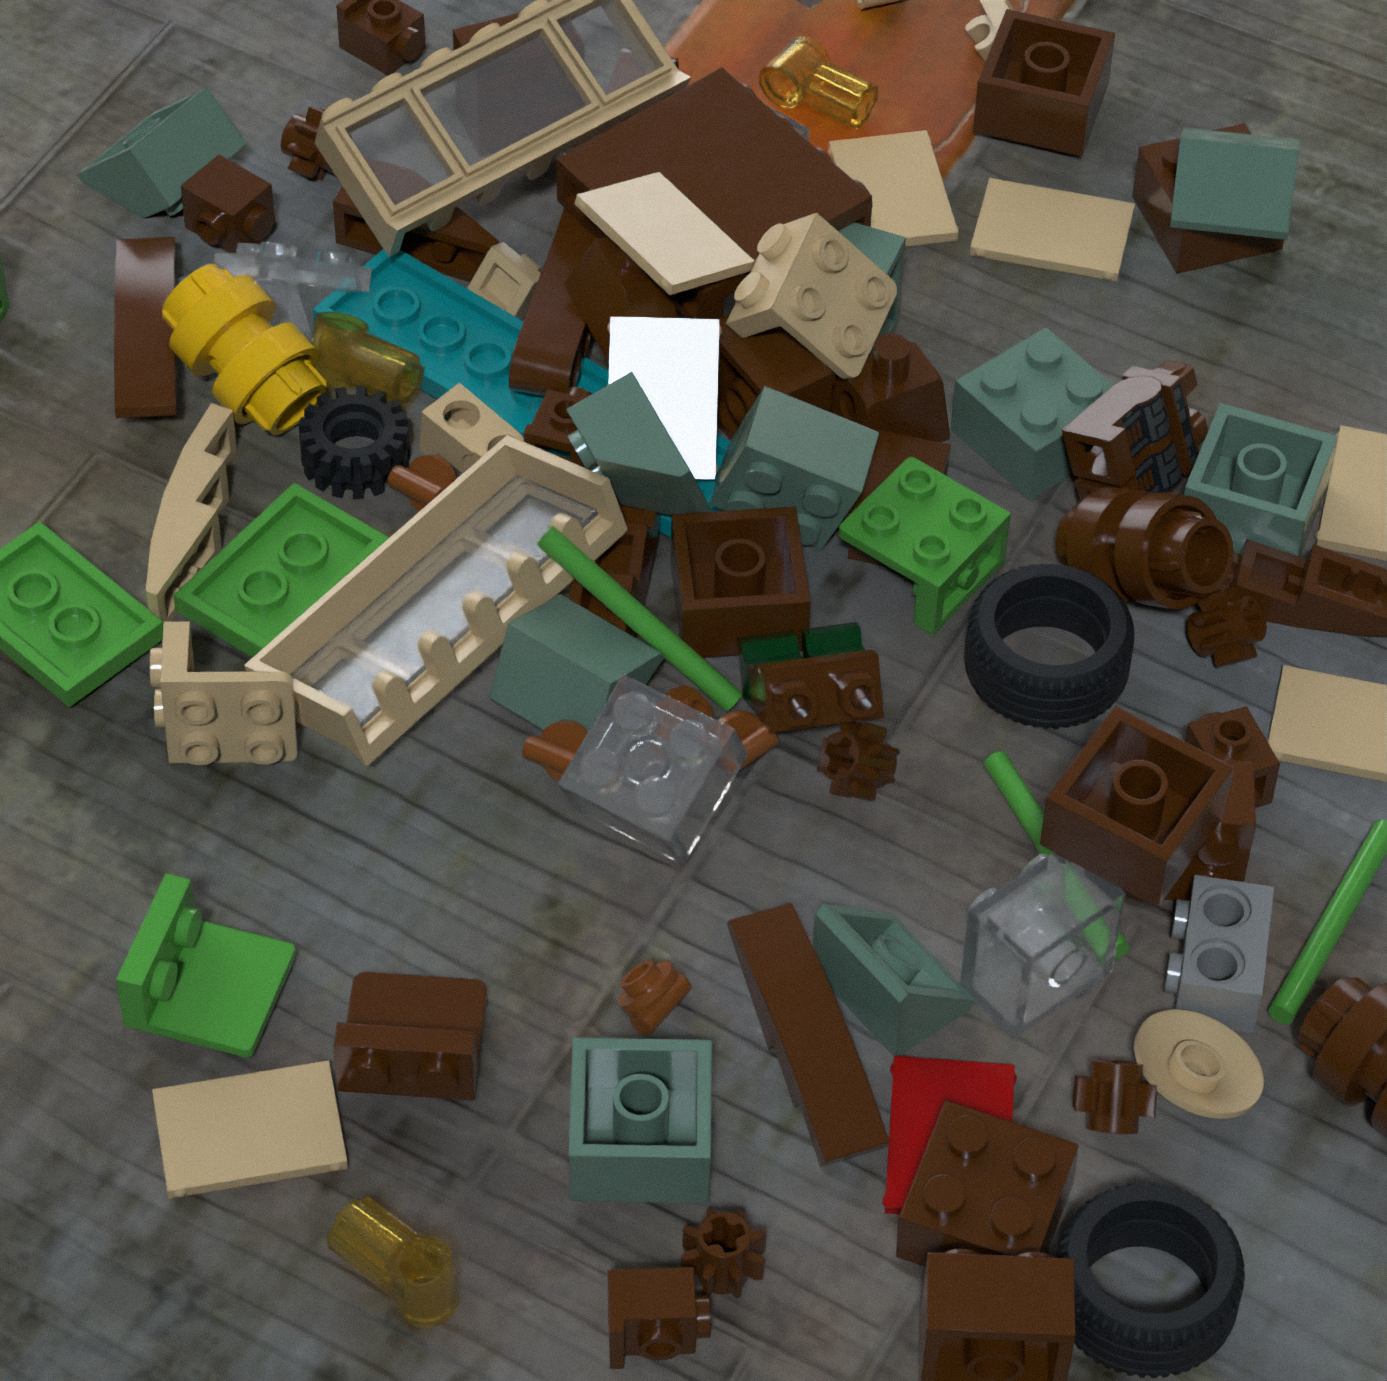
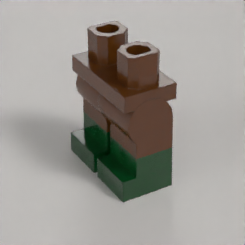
M857 622L801 629L803 657L799 653L798 636L793 630L737 638L743 700L761 720H765L766 729L769 733L884 718L879 657L875 650H866L862 645L861 627Z

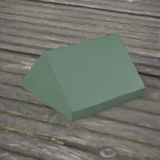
M1184 128L1179 144L1170 227L1288 240L1300 140Z
M559 594L508 623L489 698L495 704L542 732L547 726L559 720H573L580 723L592 735L597 747V755H599L664 659V656L661 652Z
M825 903L815 913L813 948L832 991L893 1056H899L968 1012L977 1000L893 913Z

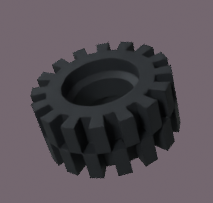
M356 386V395H347L346 387L336 388L335 399H331L326 392L317 397L318 407L309 403L304 409L305 418H300L299 421L302 466H304L305 476L308 480L315 479V487L322 492L331 485L332 496L343 498L345 490H352L353 499H364L363 489L368 488L371 489L374 496L384 493L383 482L385 481L388 484V476L391 470L397 465L405 468L409 467L408 418L405 411L401 412V404L395 398L387 402L386 393L378 389L372 397L367 396V387ZM355 436L366 437L375 441L368 446L353 449L335 445L339 440Z

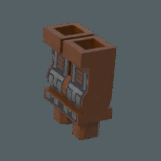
M1166 360L1155 370L1132 366L1122 375L1123 380L1113 385L1062 429L1073 475L1079 476L1075 484L1080 500L1103 487L1136 489L1149 493H1171L1179 487L1183 481V475L1190 476L1199 455L1198 446L1205 440L1208 433L1206 418L1198 410L1188 408L1186 396L1198 386L1195 371L1191 365ZM1084 443L1094 445L1090 452L1086 453Z

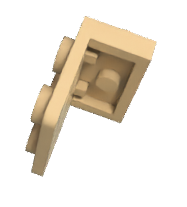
M818 213L786 224L779 223L772 226L758 243L757 251L759 255L750 274L741 281L735 291L734 299L736 303L726 324L742 338L781 326L842 379L857 377L862 371L897 295V286L894 280Z
M190 621L164 622L162 648H151L150 684L151 687H161V689H155L154 719L155 727H165L169 763L206 765L210 763L253 762L260 765H268L281 761L295 760L298 742L293 677L289 673L282 671L195 672Z

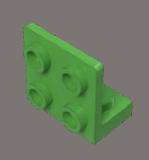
M908 457L840 524L839 537L915 582L913 595L916 596L913 624L934 636L1004 564L1011 513L920 460Z
M165 873L116 978L123 1026L249 1058L253 1056L294 963L296 958L295 946L289 942L202 921L201 910L195 908L191 879Z

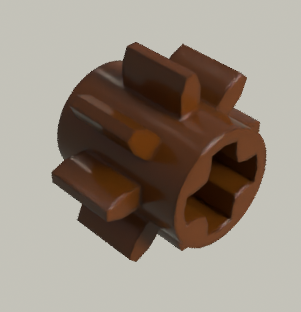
M310 106L306 116L297 113L287 122L281 137V151L283 154L292 157L288 166L289 170L322 181L324 180L326 170L334 173L315 145L321 116L325 110Z
M1236 586L1225 590L1213 591L1210 596L1202 597L1198 601L1201 610L1193 612L1189 616L1187 623L1189 639L1195 651L1205 658L1214 655L1216 667L1255 658L1257 652L1253 643L1262 641L1266 636L1267 630L1265 615L1257 600L1252 596L1240 598L1239 589Z
M859 722L841 723V732L833 733L828 738L823 737L820 765L817 767V771L823 772L829 778L834 779L830 785L829 792L831 794L847 798L853 796L859 799L874 801L876 798V788H881L888 783H894V774L897 767L896 756L900 754V751L883 741L887 733L885 726L869 722L865 724Z
M1096 1058L1092 1059L1091 1076L1075 1075L1073 1108L1074 1111L1088 1112L1087 1129L1104 1133L1137 1134L1139 1116L1155 1118L1157 1085L1143 1080V1064L1128 1060Z
M712 1208L706 1209V1218L701 1222L699 1228L693 1226H685L683 1228L682 1247L686 1252L681 1255V1267H694V1275H697L700 1284L703 1286L702 1295L731 1293L737 1299L741 1297V1288L747 1282L748 1277L753 1280H763L765 1258L761 1254L765 1252L766 1232L759 1229L751 1231L748 1223L744 1220L745 1211L741 1209L736 1213L715 1212Z

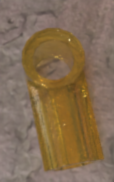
M804 35L796 36L760 71L758 77L763 93L777 106L788 109L794 108L802 102L857 129L869 119L871 110L878 98V85L832 64L821 44Z
M329 311L316 314L311 343L319 351V358L314 368L326 380V385L355 388L356 386L367 387V393L373 395L377 389L385 392L387 402L393 398L401 405L410 402L412 395L421 387L425 367L421 366L419 355L367 333L368 324L358 317Z
M369 1196L363 1200L353 1198L336 1214L335 1222L326 1235L329 1249L395 1299L399 1313L407 1322L415 1326L431 1327L442 1324L452 1317L458 1308L460 1295L451 1249L442 1239L433 1235L417 1234ZM435 1278L427 1283H415L420 1279Z

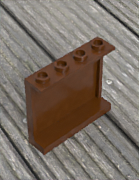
M722 67L556 158L557 201L597 238L608 236L574 204L576 195L660 172L755 262L759 255L757 246L762 236L772 226L779 223L786 224L818 213L837 231L854 222L871 227L872 195L864 184L848 176L831 161L823 149L813 146L793 128L787 118L777 115L757 98L754 91L748 85L740 83ZM751 271L673 294L676 310L686 319H719L723 317L724 297L735 292L741 281Z

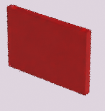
M894 1056L893 1063L890 1066V1073L892 1075L890 1143L888 1144L886 1194L882 1197V1204L885 1207L884 1214L900 1215L945 1100L1013 1122L1014 1084L1017 1081V1075L1014 1072L1015 1065Z

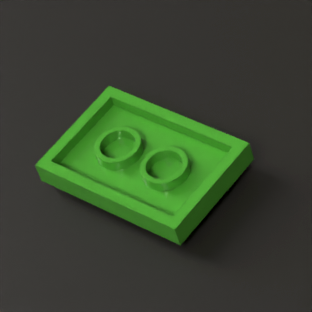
M293 483L173 595L175 611L253 658L389 537L300 485Z
M40 521L0 548V650L69 708L163 640L164 623L160 618Z

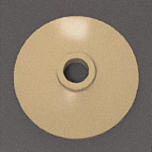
M1164 1010L1148 1017L1142 1023L1135 1036V1058L1137 1063L1143 1064L1144 1077L1150 1084L1157 1085V1092L1164 1098L1188 1112L1215 1119L1234 1118L1251 1110L1262 1094L1264 1075L1255 1053L1236 1032L1218 1020L1189 1010Z

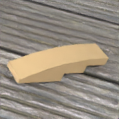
M214 403L210 404L180 454L163 493L150 542L146 582L148 610L160 618L163 623L172 622L178 613L175 611L173 595L222 550L218 516L230 500L226 466L236 454L237 445L233 410Z

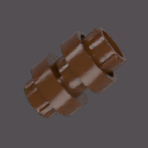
M1103 487L1093 491L1086 498L1079 500L1078 504L1070 508L1062 518L1056 536L1057 554L1062 565L1076 567L1095 575L1097 578H1101L1104 583H1108L1112 589L1118 592V596H1121L1124 602L1136 601L1144 605L1170 609L1188 608L1200 601L1202 597L1210 596L1227 579L1234 556L1230 532L1222 522L1216 519L1213 511L1202 500L1187 495L1161 492L1149 493L1143 490L1120 487Z
M1345 977L1329 987L1306 1015L1298 1033L1300 1049L1316 1061L1313 1069L1314 1080L1349 1107L1358 1105L1368 1097L1376 1102L1371 1123L1374 1128L1387 1137V983L1373 989L1358 977Z

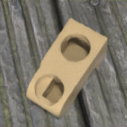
M460 382L421 411L419 450L426 455L435 454L443 457L462 474L506 435L524 442V437ZM451 410V418L445 421V414Z

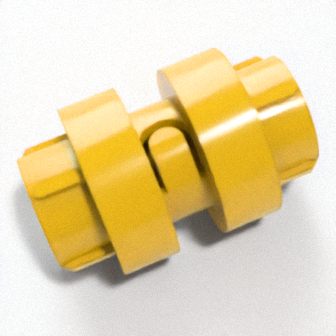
M216 264L202 266L184 278L171 291L163 304L162 318L174 330L169 340V346L195 376H206L214 372L218 374L212 387V395L222 407L233 410L234 420L238 424H247L255 421L263 431H269L272 435H280L299 424L300 418H305L304 409L310 403L317 407V397L326 392V380L314 368L319 358V351L294 323L285 322L274 327L271 326L270 322L276 312V303L251 275L243 274L233 277L226 269H220Z

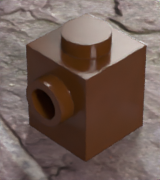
M220 154L181 185L185 228L197 234L207 244L216 245L237 258L255 242L262 241L275 226L272 184Z
M1247 706L1225 713H1209L1197 721L1188 723L1185 742L1220 760L1254 762L1255 808L1272 803L1280 762Z

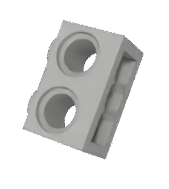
M1194 875L1190 901L1177 899L1171 938L1184 940L1182 954L1170 952L1164 992L1177 994L1175 1009L1198 1012L1218 1020L1232 1030L1254 1033L1263 993L1274 887Z

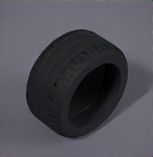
M1042 563L1021 566L1019 569L1005 572L986 585L976 598L970 611L964 657L970 683L974 687L976 694L980 695V699L986 702L988 707L993 708L996 713L1003 714V717L1012 719L1016 723L1020 722L1026 726L1043 727L1044 729L1069 728L1071 725L1078 726L1080 723H1087L1090 719H1095L1099 715L1104 714L1107 709H1110L1118 700L1127 684L1135 640L1131 613L1123 598L1118 596V592L1112 589L1108 583H1104L1101 578H1097L1095 575L1076 567ZM1053 627L1079 636L1096 653L1072 664L1047 665L1033 662L1018 655L1003 642V639L1014 632L1026 628Z
M1145 1182L1138 1185L1130 1183L1127 1187L1120 1185L1115 1189H1107L1104 1194L1099 1193L1093 1199H1089L1085 1205H1082L1074 1213L1065 1226L1058 1244L1056 1258H1074V1343L1079 1350H1084V1354L1087 1357H1092L1097 1364L1103 1363L1107 1369L1113 1368L1117 1373H1121V1371L1126 1372L1127 1376L1138 1375L1139 1378H1144L1146 1375L1151 1378H1157L1158 1376L1164 1378L1168 1377L1171 1373L1175 1376L1183 1371L1187 1372L1193 1367L1200 1366L1203 1362L1210 1359L1225 1343L1236 1321L1244 1288L1245 1265L1241 1247L1237 1237L1234 1235V1231L1231 1227H1228L1227 1221L1221 1218L1217 1210H1212L1210 1204L1203 1203L1202 1199L1198 1196L1192 1197L1188 1191L1185 1193L1181 1192L1180 1188L1177 1187L1172 1189L1168 1188V1185L1165 1184L1157 1186V1183H1151V1185H1146ZM1129 1247L1154 1248L1174 1255L1186 1263L1200 1279L1206 1294L1193 1305L1176 1312L1164 1314L1139 1312L1127 1308L1109 1297L1096 1283L1090 1267L1103 1256L1119 1249Z

